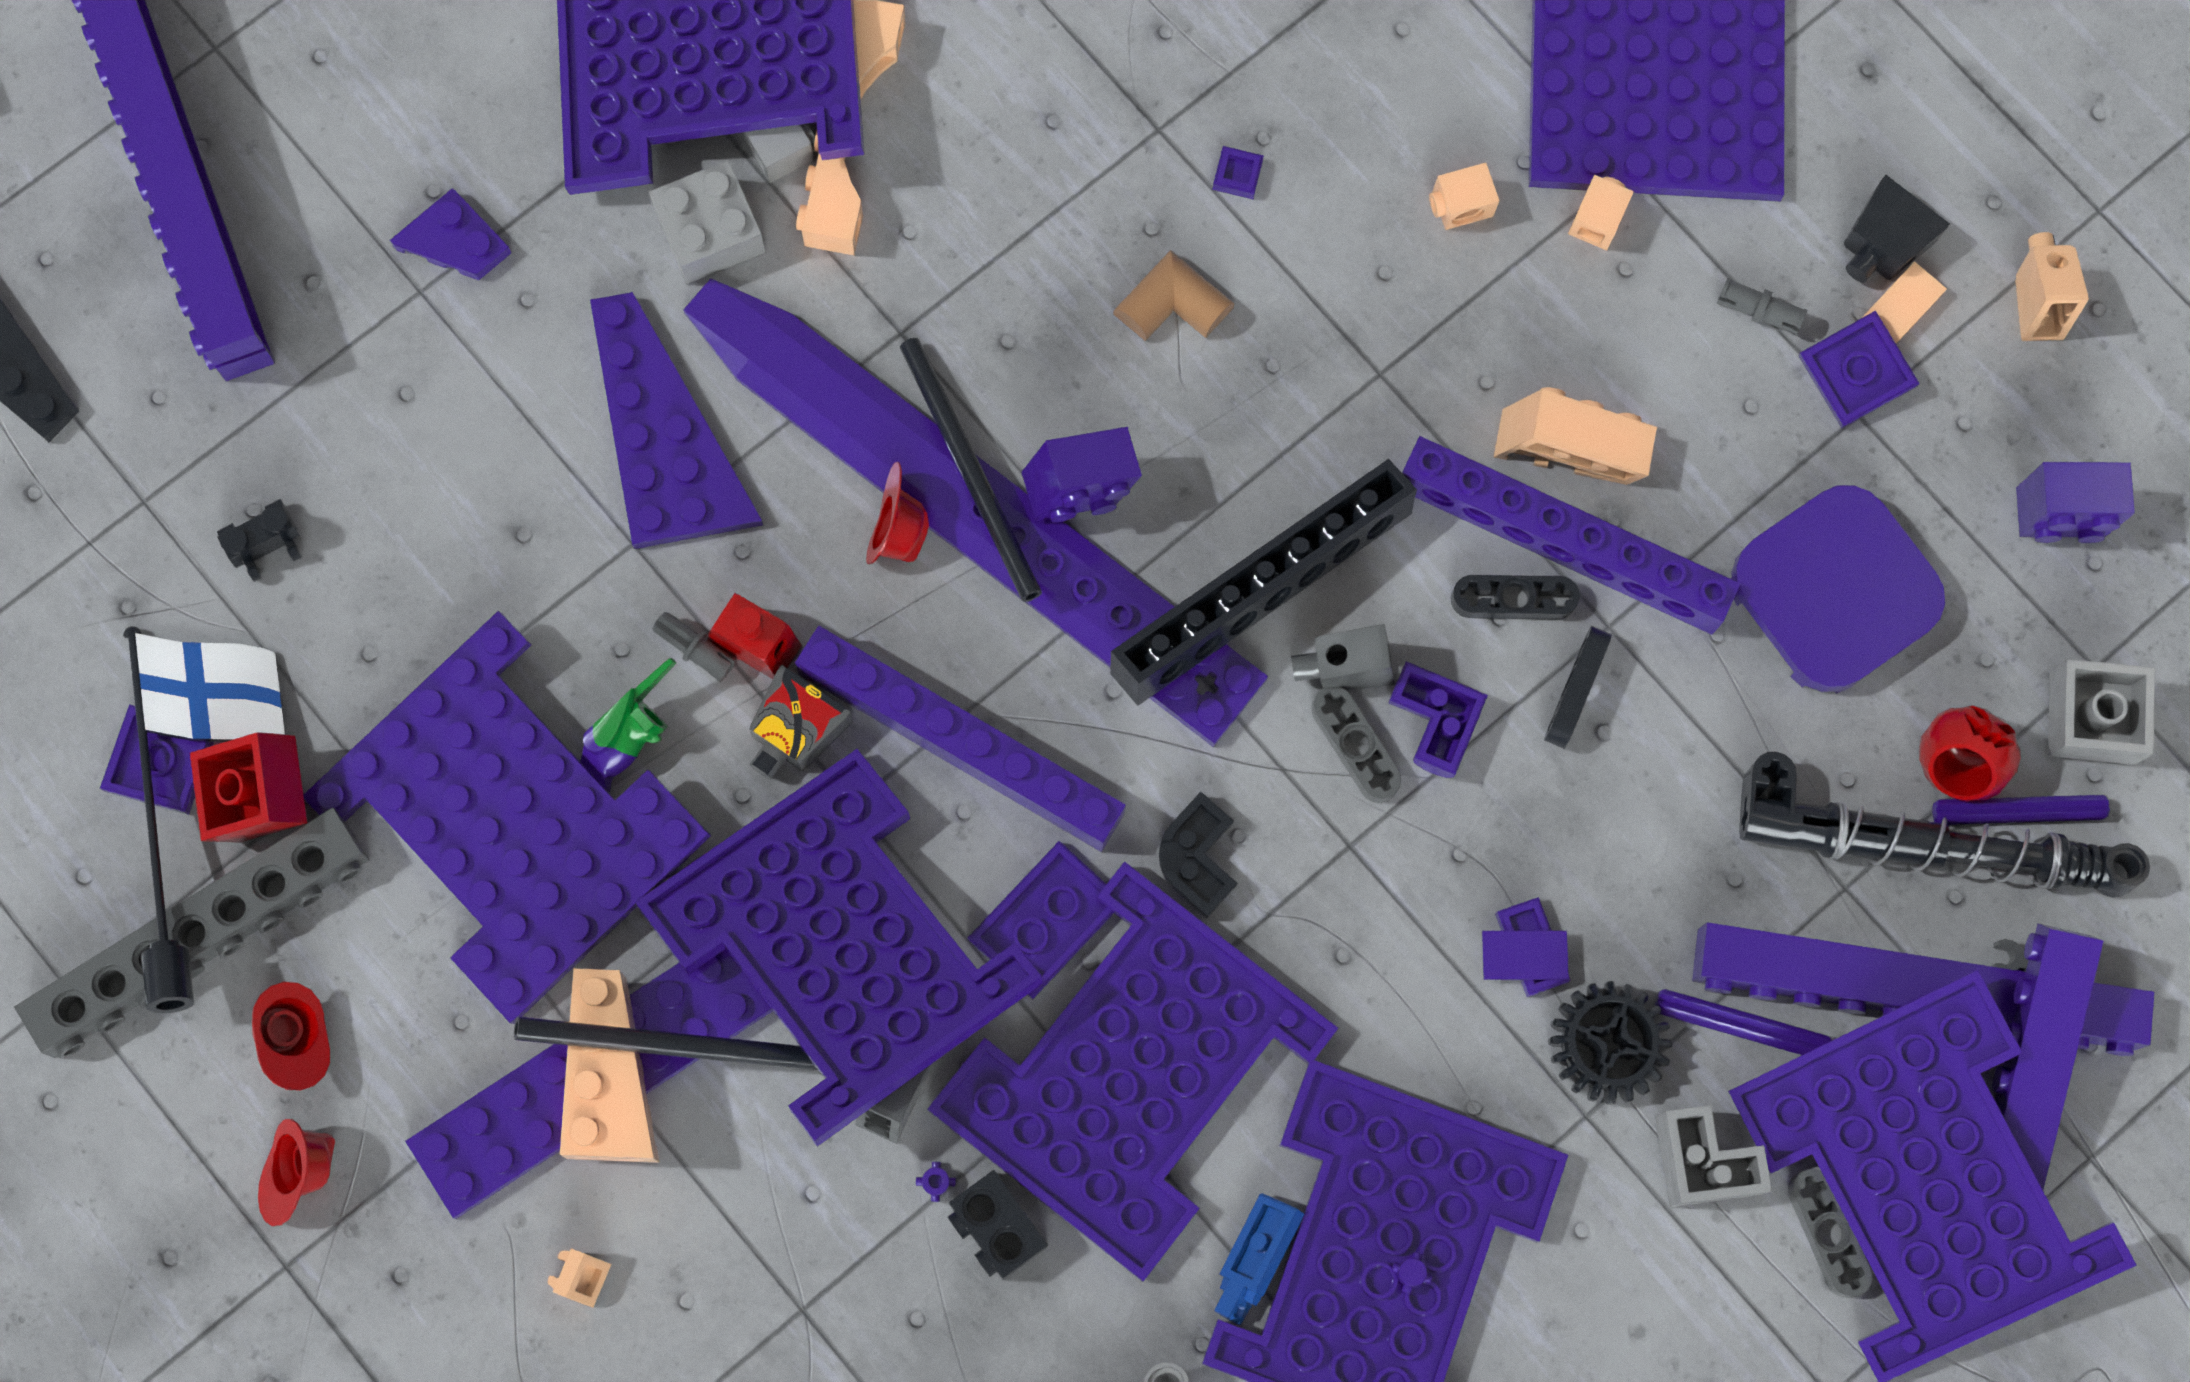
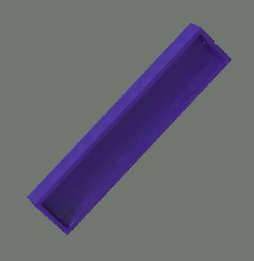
M72 0L78 13H82L86 22L81 28L91 51L95 50L100 61L94 63L99 79L104 88L108 87L113 98L108 101L110 111L118 126L122 125L126 135L125 138L121 139L123 148L130 163H135L140 174L135 177V182L145 202L148 201L153 214L148 215L149 222L158 240L162 239L167 251L162 253V258L170 277L176 279L180 291L175 292L183 315L185 317L189 316L194 330L189 331V335L198 356L203 355L209 370L217 369L225 381L275 364L146 0Z

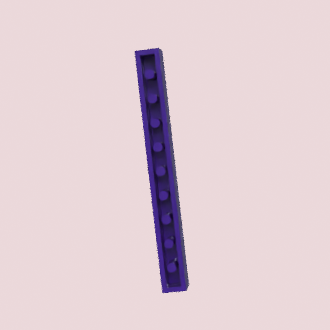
M1707 922L1697 930L1692 982L1704 983V990L1714 993L1729 994L1732 993V988L1749 990V997L1759 1000L1773 1001L1776 1000L1777 995L1794 997L1793 1004L1799 1006L1821 1007V1002L1838 1004V1011L1843 1013L1865 1014L1866 1009L1883 1011L1884 1016L1978 970L2008 1024L2009 1021L2014 1022L2018 1005L2014 1003L2015 986L2018 979L2025 976V972ZM2094 982L2078 1049H2088L2090 1043L2106 1046L2105 1052L2108 1054L2133 1056L2134 1050L2150 1046L2155 992Z

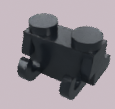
M281 499L265 506V510L261 515L237 527L232 523L217 531L219 535L217 538L228 559L235 568L245 564L253 582L262 578L254 561L286 545L287 552L293 561L302 558L293 540L300 536L297 531L298 529Z

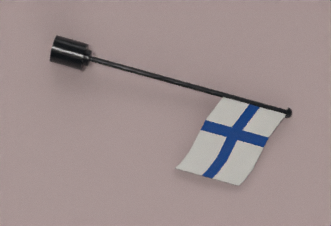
M130 626L125 629L123 636L129 641L159 941L153 942L150 945V949L141 954L146 1009L150 1012L174 1013L192 1007L194 1005L189 949L179 945L176 940L168 939L147 732L190 741L227 742L256 732L285 735L286 733L275 652L240 643L179 642L142 635L139 628Z

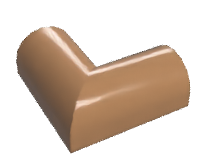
M1170 250L1116 307L1113 315L1146 341L1174 311L1202 336L1207 338L1234 309V302Z

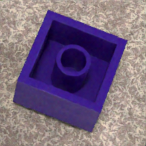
M1128 426L1046 440L1021 472L1035 520L1051 518V521L1055 523L1069 520L1080 512L1091 511L1092 515H1102L1115 510L1118 502L1130 493V489L1142 476Z
M2043 462L2016 487L2019 537H2035V542L2038 543L2057 542L2062 537H2078V542L2080 543L2101 542L2135 514L2131 462Z

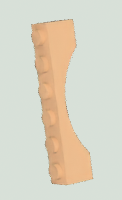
M853 0L861 98L873 82L898 60L905 28L904 5L879 0ZM817 131L814 141L815 152H819ZM819 154L816 166L809 165L805 190L810 191L808 204H801L799 207L796 230L802 231L804 246L855 256L863 219L861 199L851 183L845 158L822 161Z

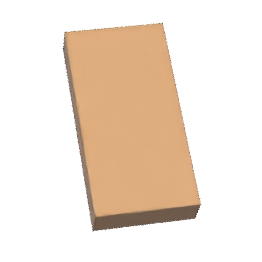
M1914 261L1863 317L1876 310L1889 334L1897 344L1943 295L1947 288Z

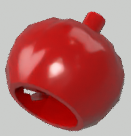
M1974 705L1963 708H1950L1939 713L1921 736L1919 745V761L1925 778L1932 787L1953 799L1964 802L1987 800L1999 795L2018 772L2021 759V749L2016 739L2015 730L2003 718L1992 714L1986 708Z

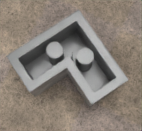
M1711 1105L1668 1110L1655 1116L1670 1207L1758 1196L1772 1192L1764 1145L1719 1151Z

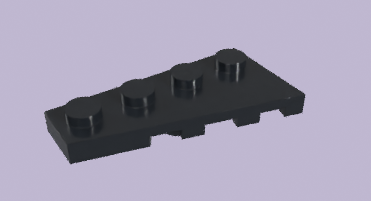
M0 299V402L49 443L72 420L79 410L50 368L45 364L27 335L20 328L9 309Z

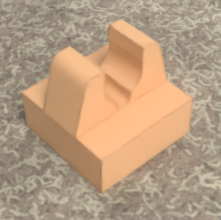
M572 1248L570 1251H560L557 1258L565 1263L559 1278L550 1275L547 1281L554 1289L553 1293L594 1308L611 1264Z

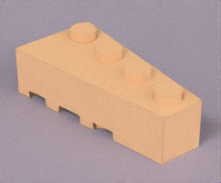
M573 968L569 1022L635 1029L627 979L620 970ZM568 1046L560 1155L566 1159L660 1163L639 1053Z

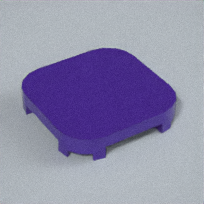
M1837 485L1821 492L1755 537L1735 558L1731 571L1732 580L1740 583L1734 597L1736 605H1744L1794 672L1790 677L1802 688L1808 686L1820 692H1835L1837 694L1851 688L1858 681L1927 634L1941 619L1945 607L1944 586L1936 571L1883 502L1870 491L1855 485Z

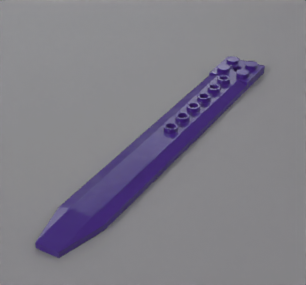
M710 278L683 311L734 378L883 494L889 472L893 464L899 462L902 470L901 490L922 503L928 515L929 529L1020 598L938 426L793 314ZM976 455L1042 590V594L1039 597L1025 603L1110 668L1111 651L1167 613L1174 606L1065 522L1055 523L1051 521V518L1035 520L1028 494ZM1226 644L1154 694L1150 699L1214 747L1264 685L1268 676ZM1211 675L1215 678L1214 686L1218 689L1217 692L1213 694L1210 691H1206L1203 695L1199 694L1196 691L1199 684L1195 679L1198 676L1205 678Z

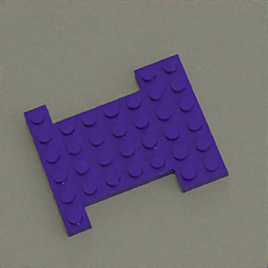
M557 0L565 189L569 195L653 184L651 145L817 122L818 148L822 161L865 155L853 0Z
M497 611L303 796L319 816L334 808L344 821H347L367 801L483 926L450 959L509 1023L515 1024L517 1017H522L637 907L635 903L637 900L661 885L712 835L650 770L645 771L617 799L605 789L500 677L532 644L503 613Z
M855 749L635 902L638 909L688 975L727 949L825 1078L788 1105L791 1113L817 1147L1043 984L1041 974L1015 942L977 969L878 846L877 842L910 820L908 810L858 749Z
M1124 861L1097 895L1096 899L1130 925L1129 929L1021 1065L1017 1064L984 1037L927 1110L1141 1282H1144L1200 1209L1164 1180L1273 1038L1305 1063L1309 1064L1315 1060L1338 1030V1027Z
M1978 970L1728 1091L1756 1146L1764 1145L1768 1170L1771 1174L1813 1154L1899 1321L1858 1340V1344L1878 1382H1887L2137 1266L2113 1221L2071 1241L2060 1224L1980 1074L2023 1052Z
M1314 1060L1307 1065L1279 1146L1320 1161L1321 1165L1262 1333L1258 1335L1218 1319L1201 1364L1247 1382H1444L1495 1228L1536 1243L1540 1242L1568 1155ZM1414 1252L1422 1255L1421 1261L1426 1266L1427 1273L1432 1275V1279L1429 1284L1423 1282L1419 1286L1412 1287L1411 1293H1406L1402 1291L1403 1284L1399 1281L1397 1272L1392 1271V1266L1394 1262L1401 1264L1403 1261L1412 1258Z

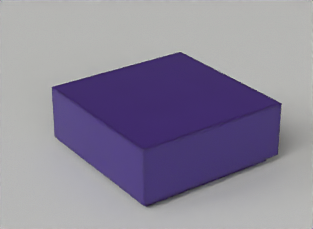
M1223 146L1212 190L1253 200L1264 155Z

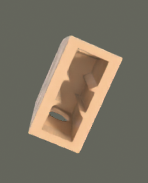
M2040 232L2028 239L2029 253L2019 268L2015 279L2021 340H2064L2088 302V293L2076 248L2071 245H2056L2052 233Z

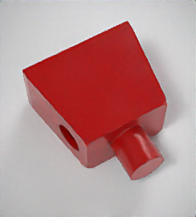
M736 593L733 594L708 636V639L713 644L771 679L774 678L781 665L788 669L802 648V644L786 622ZM779 643L782 644L780 650L774 656L777 646L779 645Z

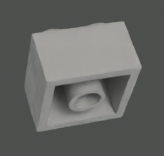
M729 160L648 192L655 215L686 285L765 253L762 234Z
M2066 659L2050 671L2048 756L2136 765L2153 755L2155 667Z

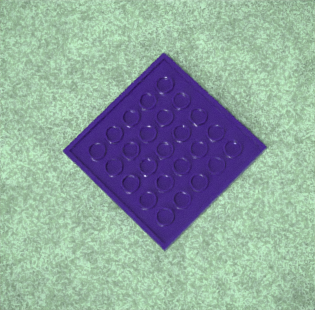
M1532 0L1528 187L1587 190L1594 175H1597L1601 178H1615L1622 182L1625 188L1639 194L1778 202L1784 197L1785 0Z

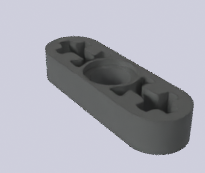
M1339 686L1321 689L1315 696L1312 704V715L1361 793L1372 802L1383 803L1389 801L1395 796L1401 785V774L1349 692ZM1329 697L1332 702L1340 700L1343 703L1339 714L1345 723L1350 717L1355 720L1354 723L1346 725L1339 734H1336L1333 730L1338 728L1340 724L1335 714L1331 712L1325 715L1322 712L1326 704L1325 698ZM1350 733L1364 735L1368 740V751L1360 756L1348 753L1344 747V738ZM1374 754L1379 757L1372 765L1380 776L1388 774L1391 778L1386 785L1388 790L1385 792L1380 786L1374 789L1370 786L1373 773L1368 766L1363 771H1359L1357 766L1368 762Z
M1807 1169L1795 1174L1788 1185V1196L1828 1287L1834 1294L1845 1298L1864 1294L1872 1282L1870 1266L1821 1170ZM1805 1178L1811 1184L1819 1183L1821 1191L1816 1193L1817 1202L1820 1208L1829 1204L1832 1212L1822 1213L1812 1219L1810 1218L1808 1212L1818 1209L1811 1197L1803 1198L1800 1190L1806 1187ZM1824 1220L1834 1221L1841 1229V1240L1833 1247L1823 1244L1818 1237L1819 1225ZM1849 1248L1851 1255L1842 1256L1848 1269L1856 1268L1859 1273V1277L1853 1280L1855 1288L1852 1289L1849 1283H1840L1838 1276L1844 1273L1840 1259L1830 1262L1827 1255L1839 1253Z

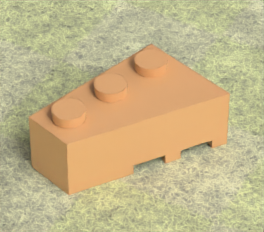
M1544 387L1502 409L1494 458L1507 460L1508 455L1511 453L1535 457L1533 466L1547 468L1549 461H1554L1575 467L1574 474L1628 485L1649 476L1657 427L1642 422V418L1632 413L1617 414L1605 410L1604 405L1592 400L1578 401L1566 397V393L1563 390Z

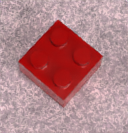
M256 732L190 753L201 841L241 843L307 824L295 735Z

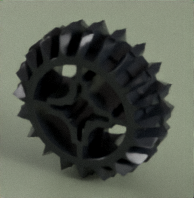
M1608 981L1604 985L1602 995L1599 987L1592 983L1587 986V997L1577 990L1571 994L1574 1006L1568 1003H1562L1559 1006V1012L1567 1020L1555 1018L1551 1021L1550 1026L1562 1033V1035L1552 1036L1548 1039V1045L1562 1048V1052L1551 1057V1062L1558 1064L1565 1061L1568 1068L1559 1073L1560 1079L1565 1080L1574 1075L1577 1078L1571 1088L1574 1093L1580 1092L1585 1085H1588L1587 1099L1589 1101H1596L1600 1096L1601 1090L1604 1092V1100L1607 1105H1612L1616 1102L1617 1090L1625 1103L1634 1099L1633 1088L1639 1094L1645 1095L1650 1091L1646 1079L1654 1083L1662 1079L1661 1073L1653 1065L1666 1067L1670 1063V1059L1667 1056L1658 1053L1659 1050H1666L1672 1047L1671 1040L1659 1039V1033L1670 1028L1669 1023L1661 1022L1656 1024L1653 1017L1661 1012V1007L1657 1005L1647 1011L1643 1007L1649 998L1645 992L1640 994L1635 1000L1631 999L1632 985H1624L1619 995H1617L1615 983ZM1602 1007L1613 1008L1612 1015L1607 1018L1604 1027L1593 1025L1585 1027L1579 1024L1587 1011ZM1629 1017L1639 1027L1644 1047L1641 1046V1042L1634 1040L1628 1034L1627 1021ZM1613 1029V1042L1619 1045V1048L1614 1049L1607 1056V1043L1598 1036L1600 1035L1603 1038L1610 1034V1031ZM1576 1038L1579 1039V1043L1589 1047L1594 1057L1592 1068L1594 1071L1590 1070L1582 1061L1576 1047ZM1617 1058L1628 1061L1633 1058L1641 1061L1636 1071L1629 1077L1621 1079L1607 1078L1608 1071L1613 1068Z

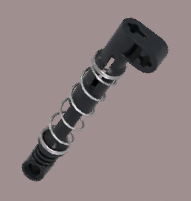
M1766 752L1760 755L1746 772L1742 782L1739 834L1740 839L1744 841L1816 850L1823 857L1834 858L1835 860L1839 859L1842 855L1866 857L1873 865H1880L1885 860L1908 863L1915 871H1921L1927 866L1941 868L1946 862L1950 871L1957 877L1966 875L1975 865L1987 867L1992 878L1998 883L2006 882L2016 871L2027 872L2033 883L2039 888L2059 889L2063 885L2070 884L2074 887H2093L2103 895L2112 898L2128 894L2149 876V858L2142 849L2130 843H2121L2114 847L2102 845L2098 847L2095 844L2086 845L2081 842L2076 844L2073 841H2069L2064 834L2049 832L2040 844L2029 843V829L2025 831L2024 842L1988 837L1989 825L1987 823L1984 824L1983 835L1978 836L1950 832L1946 817L1943 818L1942 823L1905 818L1904 811L1901 813V817L1865 813L1863 806L1859 808V812L1848 810L1844 803L1841 804L1840 802H1831L1825 807L1795 803L1796 767L1789 757L1779 752ZM1770 781L1776 783L1769 791L1768 799L1757 798L1770 785ZM1950 862L1969 864L1970 866L1964 872H1956ZM2113 863H2118L2124 867L2127 872V879L2116 873ZM1992 868L2012 871L2006 878H1998L1995 876ZM2033 873L2037 875L2038 882L2034 878Z

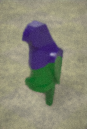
M673 658L667 659L636 688H631L583 735L584 747L580 762L609 793L613 778L634 762L644 744L662 741L661 734L668 726L653 709L643 702V699L674 667L676 661Z

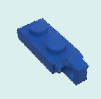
M1264 1193L1259 1194L1219 1273L1223 1277L1220 1289L1224 1292L1214 1310L1216 1313L1238 1325L1242 1324L1252 1304L1257 1306L1261 1296H1264L1305 1215L1303 1212Z

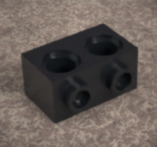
M992 1170L949 1202L954 1212L947 1218L962 1239L971 1235L981 1250L974 1254V1256L989 1277L998 1273L1002 1280H1004L1048 1248V1244L995 1170ZM980 1196L989 1198L995 1206L993 1216L984 1222L975 1221L968 1214L970 1202ZM1012 1234L1019 1238L1022 1250L1016 1258L1005 1260L997 1255L994 1247L1000 1236Z

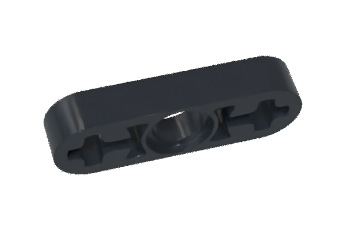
M1467 575L1456 583L1451 593V605L1456 613L1465 618L1560 620L1571 615L1580 600L1578 586L1574 581L1564 576ZM1491 586L1497 587L1494 595L1496 608L1490 607L1492 598L1478 599L1475 606H1469L1468 599L1461 598L1460 596L1465 594L1468 587H1474L1476 595H1489L1492 590ZM1511 586L1521 588L1527 596L1526 605L1521 608L1508 606L1503 599L1504 590ZM1535 587L1540 588L1538 596H1551L1555 588L1561 589L1562 596L1569 597V600H1566L1562 608L1556 607L1555 600L1541 599L1538 604L1539 608H1534L1536 601Z
M1592 625L1589 628L1546 731L1544 741L1563 749L1566 748L1610 643L1611 633Z

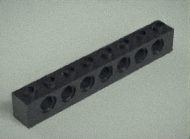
M1387 459L1111 651L1110 674L1135 704L1139 706L1410 516L1417 489L1392 461Z

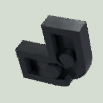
M1200 791L1166 829L1159 848V864L1168 884L1205 918H1208L1234 890L1238 883L1206 855L1211 847L1232 826L1234 820Z

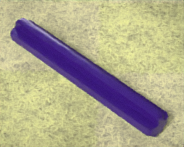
M2105 795L1989 798L1987 800L1970 802L1957 799H1939L1933 803L1932 813L1934 822L1942 823L1943 818L1946 817L1947 825L2103 820L2109 816L2110 808L2109 800Z
M1663 989L1658 993L1655 1006L1661 1007V1012L1659 1013L1661 1015L1799 1055L1808 1053L1832 1041L1827 1035L1667 989Z

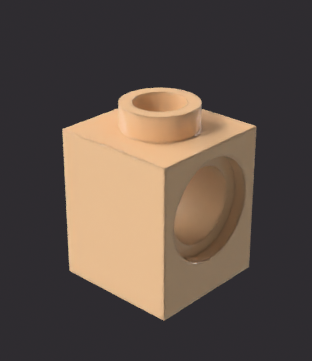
M1487 163L1437 176L1433 191L1429 194L1432 212L1436 218L1441 217L1445 230L1494 217L1500 201Z
M1594 175L1568 234L1607 251L1634 191L1625 188V185L1615 178H1601Z

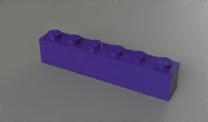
M2037 923L2035 933L2029 934L2025 944L2024 957L2028 960L2025 976L2018 979L2014 990V1003L2018 1004L2014 1022L2009 1021L2007 1024L2023 1053L2005 1061L2003 1066L1999 1065L1996 1068L1992 1089L1996 1093L1995 1102L2042 1190H2044L2104 941L2088 934Z

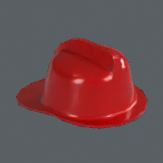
M899 462L893 464L886 481L879 518L867 549L866 562L869 565L873 564L879 556L906 562L915 561L928 533L929 521L924 506L901 490L902 470Z
M281 982L268 987L259 995L252 1011V1036L261 1069L273 1084L286 1090L302 1091L313 1087L325 1076L330 1065V1046L320 1000L311 989L300 983Z
M285 1119L278 1125L273 1146L262 1170L258 1187L259 1210L266 1223L271 1226L283 1225L290 1219L301 1196L320 1190L328 1182L335 1146V1139L332 1135L312 1130H302L300 1125L293 1119Z

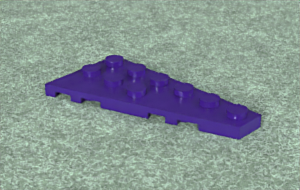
M633 292L591 299L590 304L633 548H644L764 526L762 519Z

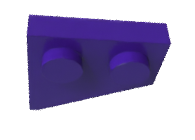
M453 188L390 239L392 246L398 252L405 253L407 251L426 258L429 263L443 268H454L460 274L476 280L483 278L511 254L505 242Z

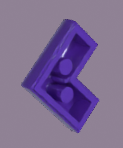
M1406 661L1388 704L1429 720L1413 762L1427 772L1445 778H1453L1459 768L1488 695Z

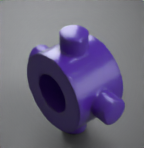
M934 1161L932 1162V1168L928 1169L923 1177H916V1186H923L924 1190L931 1195V1202H940V1195H943L949 1187L956 1186V1178L949 1177L946 1171L941 1169V1162Z
M1414 1252L1412 1258L1403 1261L1401 1264L1394 1262L1392 1266V1271L1397 1272L1398 1279L1403 1284L1402 1291L1406 1293H1411L1412 1287L1419 1286L1423 1282L1429 1284L1432 1279V1275L1427 1273L1426 1266L1421 1261L1422 1255Z

